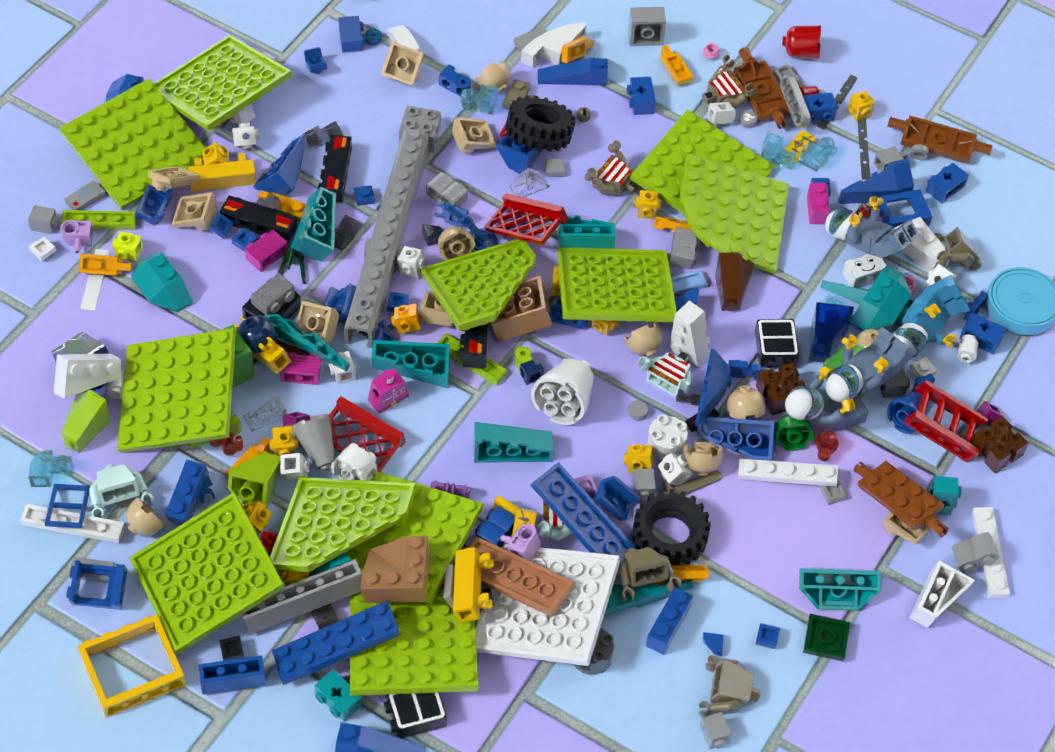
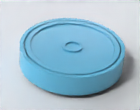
M1014 267L1003 270L993 278L987 291L986 308L991 318L997 324L1005 327L1006 330L1020 335H1037L1049 330L1055 324V282L1050 277L1035 269Z

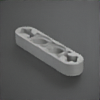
M784 75L780 81V87L794 124L797 127L807 128L811 117L797 80L794 76Z

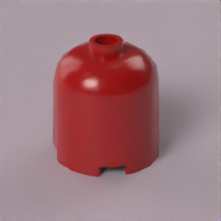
M796 25L790 27L786 36L782 38V46H786L787 54L793 58L819 60L821 43L817 42H820L821 25Z

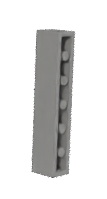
M356 559L288 585L242 614L249 635L361 592L362 573Z

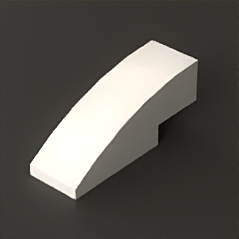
M404 25L386 29L391 42L393 41L420 51L415 38Z

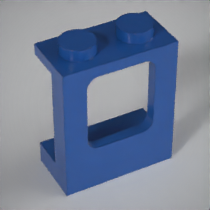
M920 189L879 197L884 200V203L879 206L882 223L892 226V229L910 219L914 220L918 217H921L926 225L930 227L933 216ZM908 200L915 214L893 217L887 203Z
M75 560V565L71 566L70 569L72 582L71 586L67 588L66 597L72 605L122 610L128 569L125 565L116 564V567L83 564L80 560ZM83 574L109 577L107 594L104 599L80 597L78 595Z

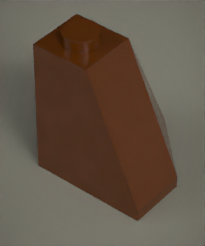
M738 252L719 253L715 279L721 311L740 310L752 277L754 263L751 260H745Z

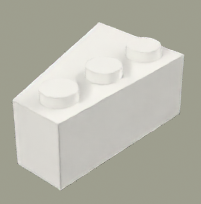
M921 217L912 220L920 235L901 250L900 253L914 259L915 264L929 273L939 264V260H937L938 254L941 251L948 252V250Z
M688 301L675 313L669 348L676 354L685 352L689 356L688 361L699 369L709 359L711 350H709L708 344L710 343V338L706 337L705 331L708 328L704 310L691 301Z
M112 354L57 355L54 393L65 399L119 379L121 359Z
M938 561L930 571L909 618L928 628L975 580Z

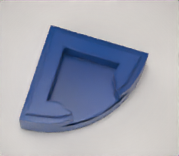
M703 632V643L713 654L722 656L724 635Z

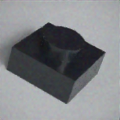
M240 636L219 640L223 661L244 658Z

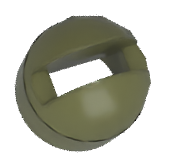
M580 107L577 111V119L581 122L589 121L591 117L590 109Z

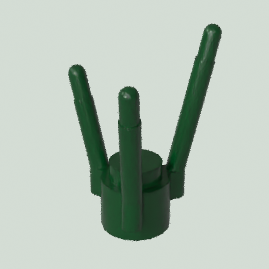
M289 245L278 273L281 274L287 261L288 270H290L292 264L300 262L302 283L306 284L304 256L301 255V252L292 249V245Z

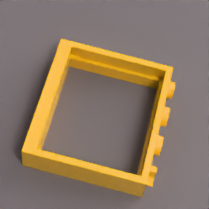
M157 614L147 616L134 624L124 625L116 631L106 632L101 637L86 640L77 646L81 660L106 718L186 686L185 676ZM156 630L174 672L106 699L89 656Z

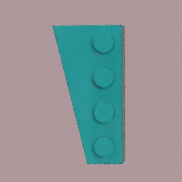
M320 187L308 197L291 246L292 249L321 262L334 252L336 193Z
M373 340L372 368L382 371L395 369L400 376L448 388L450 344Z
M474 421V463L553 461L552 431Z

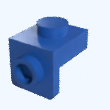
M320 47L303 51L306 67L311 73L318 74L328 69L327 63L322 57Z

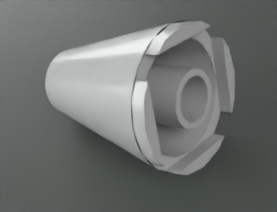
M328 414L313 416L309 421L305 422V420H302L293 425L294 434L316 469H321V471L331 469L335 456L331 419Z

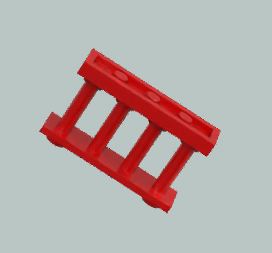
M927 380L916 386L914 391L922 395L919 408L906 417L904 424L965 462L978 456L980 449L972 445V437L975 429L986 423L988 418ZM929 400L937 405L933 420L925 415ZM944 410L953 415L949 430L941 425ZM960 420L968 424L965 439L956 434Z

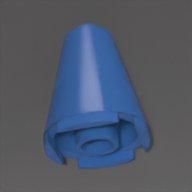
M916 391L892 400L887 407L889 421L892 420L895 424L894 427L905 434L915 432L914 429L904 424L907 416L919 408L922 395ZM930 400L926 408V416L935 404Z

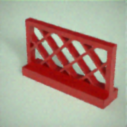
M505 193L502 197L504 203L484 226V229L487 232L544 245L559 224L565 225L569 219L563 206ZM505 210L510 211V213L502 215ZM520 214L525 215L523 217L516 219V216ZM514 218V220L504 223V220ZM539 218V219L536 220V221H533V222L530 221V219ZM528 221V224L518 226V224ZM549 221H552V222H553L552 224H549V225H546V226H545V223H546V222H549ZM496 223H502L501 225L493 227V225ZM516 225V228L511 229V230H506V228H509V227H512V226ZM543 225V227L533 230V227ZM530 229V232H527L525 234L520 233L522 231ZM545 232L541 238L535 237V235Z
M340 396L336 401L337 405L328 415L332 421L331 427L334 432V436H332L333 440H335L333 442L334 449L341 453L348 447L339 446L337 439L349 437V443L351 444L352 436L362 435L363 443H358L357 445L360 448L364 447L365 451H367V446L378 444L379 452L373 454L381 458V462L377 466V471L381 472L399 447L402 448L405 444L404 433ZM339 412L345 416L346 421L334 423V417ZM358 423L361 425V430L350 432L349 424ZM347 426L348 433L336 435L335 427ZM372 432L376 434L377 440L366 442L365 434ZM389 442L393 444L390 450H381V443Z

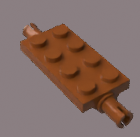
M742 47L739 50V55L743 60V64L734 67L733 73L744 88L748 83L754 85L757 94L754 97L748 96L747 100L753 112L756 113L757 120L761 122L774 119L778 129H781V126L785 128L788 122L784 116L791 114L780 86L766 60L759 62L752 56L748 47H745V49Z
M910 115L906 121L890 116L887 127L902 131L903 136L900 145L912 148L916 144H921L928 147L929 153L969 164L972 152L976 151L990 156L993 147L992 144L978 141L976 139L977 134Z
M887 461L874 470H871L863 462L855 465L854 472L863 477L858 481V487L915 531L921 526L926 529L930 528L941 538L947 534L949 527L936 519L937 514L944 509V503Z

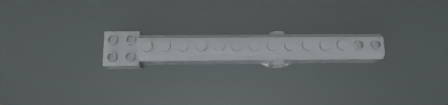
M406 106L399 129V147L372 237L367 239L365 243L364 264L344 327V340L346 344L351 343L354 330H357L358 333L359 331L367 332V347L372 348L375 331L378 329V323L382 317L393 275L399 269L397 256L401 254L404 245H402L427 157L429 151L434 152L441 128V111Z

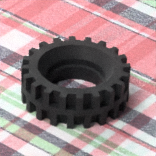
M528 95L524 99L518 97L517 101H512L505 129H507V134H512L511 139H517L520 145H528L527 148L531 149L534 147L537 148V151H542V149H546L548 152H552V149L560 151L561 147L565 149L567 144H570L576 117L572 115L571 110H566L564 104L559 105L556 100L552 102L547 97L541 99L539 96L534 95V98H530Z
M670 489L669 494H664L663 490H660L656 497L650 494L648 495L647 502L642 500L639 509H636L632 529L633 541L636 540L635 547L638 550L647 547L652 548L657 553L667 556L673 565H679L682 562L685 565H690L692 558L696 561L699 559L700 552L703 553L705 551L711 522L708 521L709 513L703 512L704 505L702 502L698 505L695 503L696 497L693 495L690 499L685 497L686 492L681 491L680 495L674 494V489ZM666 517L676 518L688 527L689 536L682 543L667 544L660 541L652 531L654 523Z

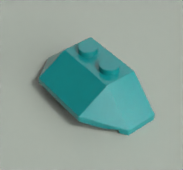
M154 252L138 261L131 279L150 304L172 309L175 312L193 304V300L182 277L163 253Z
M887 265L880 272L863 298L850 323L863 331L893 325L912 295L904 275Z
M799 568V589L817 609L858 611L875 595L881 592V571L851 568Z

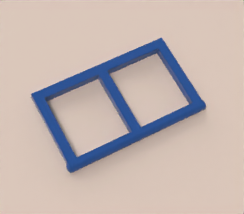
M54 483L45 526L82 528L90 486ZM57 490L85 491L83 504L55 502ZM53 508L81 509L79 522L50 521Z

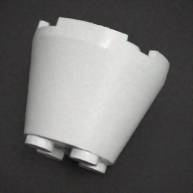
M563 359L561 363L541 376L531 390L532 402L536 409L544 412L547 416L551 417L550 421L557 424L572 425L580 420L587 411L594 383V375L589 363L584 360Z

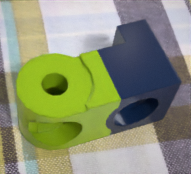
M522 346L515 350L514 363L526 385L536 382L544 375V367L541 363L535 364L529 348Z

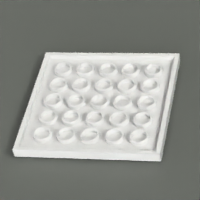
M504 544L503 549L508 551V544ZM539 547L530 561L572 580L575 587L553 617L491 589L494 606L481 611L480 619H478L475 628L476 650L480 653L589 666L621 561L618 555Z

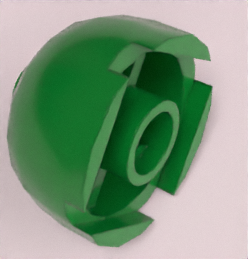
M787 414L777 421L775 440L776 444L783 446L784 450H802L806 448L805 445L810 442L811 444L813 442L814 432L809 420H796Z

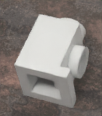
M729 102L709 103L707 120L711 125L717 127V124L733 123L736 118V111Z

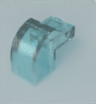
M767 132L763 142L761 157L774 165L792 169L797 153L782 148L783 137Z
M52 450L38 453L32 459L29 467L28 478L31 487H51L53 474H73L72 457L65 455L54 456Z

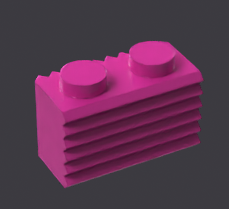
M810 183L806 197L809 223L825 225L826 218L830 212L827 184Z
M274 230L264 233L258 241L247 245L245 249L246 260L262 272L286 254L288 242Z
M296 352L287 354L291 363L280 371V381L312 385L319 384L322 368L321 358L313 354L299 355Z

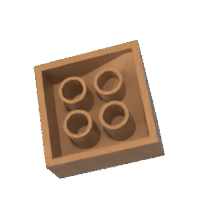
M541 276L524 280L497 319L491 322L498 342L510 340L513 337L525 335L535 330L545 329L552 325L548 294Z
M406 536L370 549L362 572L360 589L365 603H382L387 600L388 602H426L431 558L428 536Z

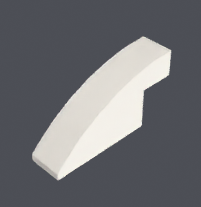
M587 23L568 24L538 36L522 49L521 63L533 68L543 58L555 65L562 64V45L586 36Z

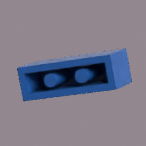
M186 459L165 513L169 522L182 525L192 518L209 475L206 465Z
M676 587L673 589L648 634L646 647L665 655L691 608L693 595Z
M262 655L198 664L202 695L266 686Z

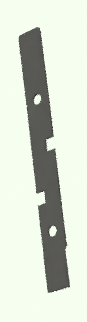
M849 76L840 89L842 93L837 94L835 97L836 105L843 102L858 77ZM831 120L820 121L817 127L825 130Z
M866 118L858 121L859 149H863V152H860L862 180H868L870 178L868 140H864V138H867Z

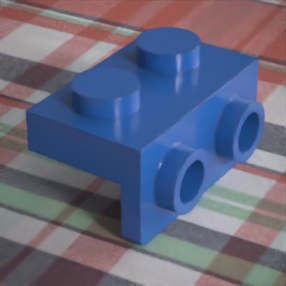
M148 185L134 215L152 225L157 220L161 221L166 213L163 209L168 207L172 199L170 197L172 190L168 189L164 193Z
M612 476L600 480L595 500L620 521H623L628 517L631 503L639 501L640 496L618 477Z

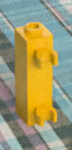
M238 153V161L202 165V158H194L195 166L188 167V170L200 174V179L190 185L191 192L248 186L256 183L253 159L246 160L245 153Z
M234 323L233 325H234V327L236 328V330L238 331L239 325L237 326V325ZM267 337L268 344L266 346L261 343L259 344V348L263 352L253 353L252 351V356L278 374L291 363V360L282 347L276 344L270 337Z
M475 547L457 550L455 556L453 612L460 623L480 619V608L490 609L493 605V600L489 599L488 593L481 594L482 568H493L494 560H490V553H483L480 556Z

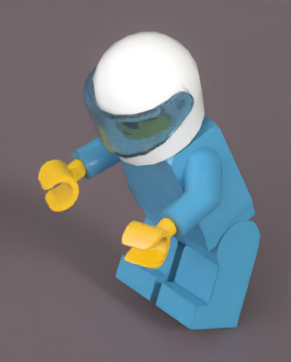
M951 274L927 287L922 292V295L916 297L902 319L903 325L893 333L895 337L915 351L912 357L918 356L927 342L940 345L946 344L949 349L954 347L951 343L952 341L958 342L954 334L947 336L937 334L951 316L960 312L966 313L970 311L967 301Z

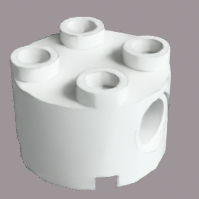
M664 414L659 415L650 425L647 445H652L653 456L663 460L666 455L671 453L682 455L688 435L687 424L676 417Z
M351 443L332 462L331 471L333 476L337 474L338 479L370 481L377 471L375 463L377 458L372 452H367L357 444Z

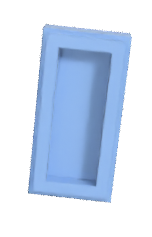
M701 269L671 278L674 296L684 294L686 291H691L695 288L703 289L708 286V282Z

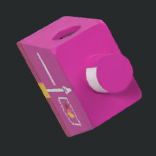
M395 369L383 371L381 376L371 382L368 401L378 414L409 397L405 381Z

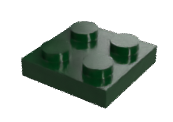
M810 613L803 653L844 662L850 622Z

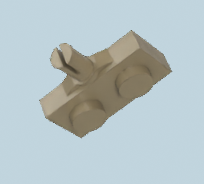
M514 79L503 101V108L509 109L513 100L517 101L518 97L524 99L525 96H528L531 83Z

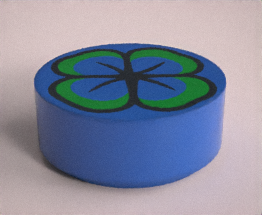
M378 29L367 30L365 32L366 43L369 45L379 44L382 41L381 31Z

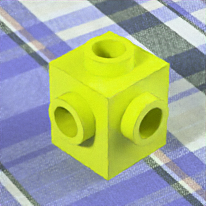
M120 231L118 237L114 238L112 243L115 256H119L123 260L127 259L137 262L143 249L141 236Z

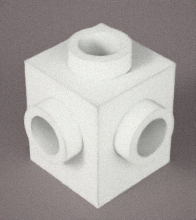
M249 122L239 123V127H232L234 146H242V149L253 148L252 144H256V140H259L258 129H254V126L250 125ZM248 133V138H243V134Z
M404 246L401 254L397 256L400 274L418 278L420 269H423L425 264L422 250Z
M938 264L936 268L929 272L926 282L932 285L950 274L955 280L958 274L947 266Z
M668 454L658 465L661 470V476L672 485L678 486L684 483L693 474L687 466L688 462L682 455Z

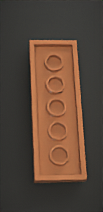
M477 536L468 547H475L480 556L483 553H490V560H494L493 568H482L481 584L550 617L554 616L575 587L572 580Z

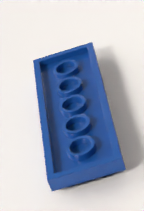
M559 462L530 485L590 553L618 555L620 560L624 561V554L628 549L635 548L638 550Z
M387 600L272 650L280 680L283 685H286L401 634Z

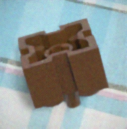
M793 362L779 366L777 372L769 369L758 373L756 388L763 397H767L765 404L771 415L786 411V398L794 390L807 389L804 381L798 380L800 374Z
M1003 416L992 422L989 429L984 427L974 433L972 437V445L980 449L978 456L983 455L986 458L984 463L994 473L1005 468L1009 460L1013 463L1024 456L1029 444L1019 432L1016 434L1012 432L1013 426Z

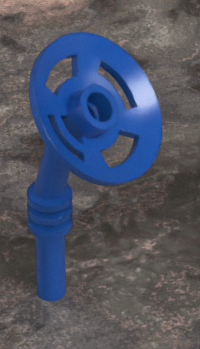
M450 203L445 204L444 209L456 217L458 222L464 225V227L470 229L468 232L474 238L475 250L489 248V239H493V246L498 245V239L494 233L478 228L474 224L473 219L466 213H461Z

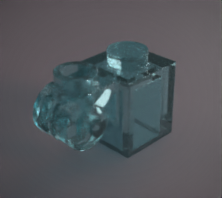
M481 84L478 94H473L471 89L462 90L461 104L464 109L470 110L473 108L477 112L493 115L498 101L497 87Z
M823 137L820 145L810 140L801 150L799 163L817 172L821 167H825L829 159L828 157H833L838 147L834 145V140L831 137Z

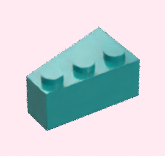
M575 215V217L567 216L569 219L565 225L559 224L558 226L559 247L615 248L616 234L614 223L596 219L588 221L581 219V216Z

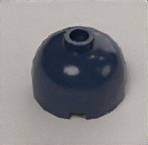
M253 315L246 318L238 327L239 334L253 353L263 352L259 348V344L261 343L266 346L268 344L267 337H270L272 340L275 337L277 338L275 326L268 318L261 315Z

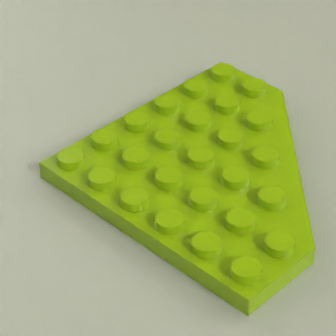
M515 239L425 266L423 269H420V275L460 332L495 321L533 268L537 259L535 253L525 241Z
M299 477L270 555L276 570L310 572L406 519L415 495V483Z

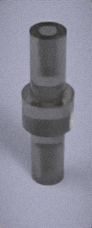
M676 394V402L699 406L700 394Z

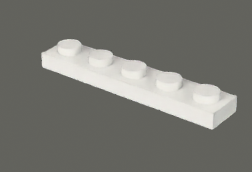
M739 459L738 479L837 487L838 466Z
M26 504L20 519L21 525L113 543L120 542L125 528L124 522L88 515L84 516L82 528L45 526L48 508ZM53 509L50 521L79 522L80 514Z
M993 507L973 508L972 516L976 535L989 532L993 537L1000 557L992 565H982L988 598H1008L1010 591Z

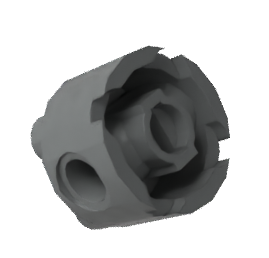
M600 628L589 666L574 664L576 669L588 675H596V673L606 671L611 665L613 657V636Z

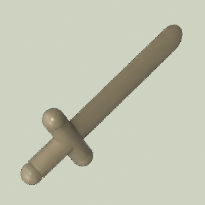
M715 470L709 472L706 476L697 477L675 487L665 480L662 484L666 490L664 494H669L670 489H674V494L680 495L681 491L689 493L720 480L722 474Z

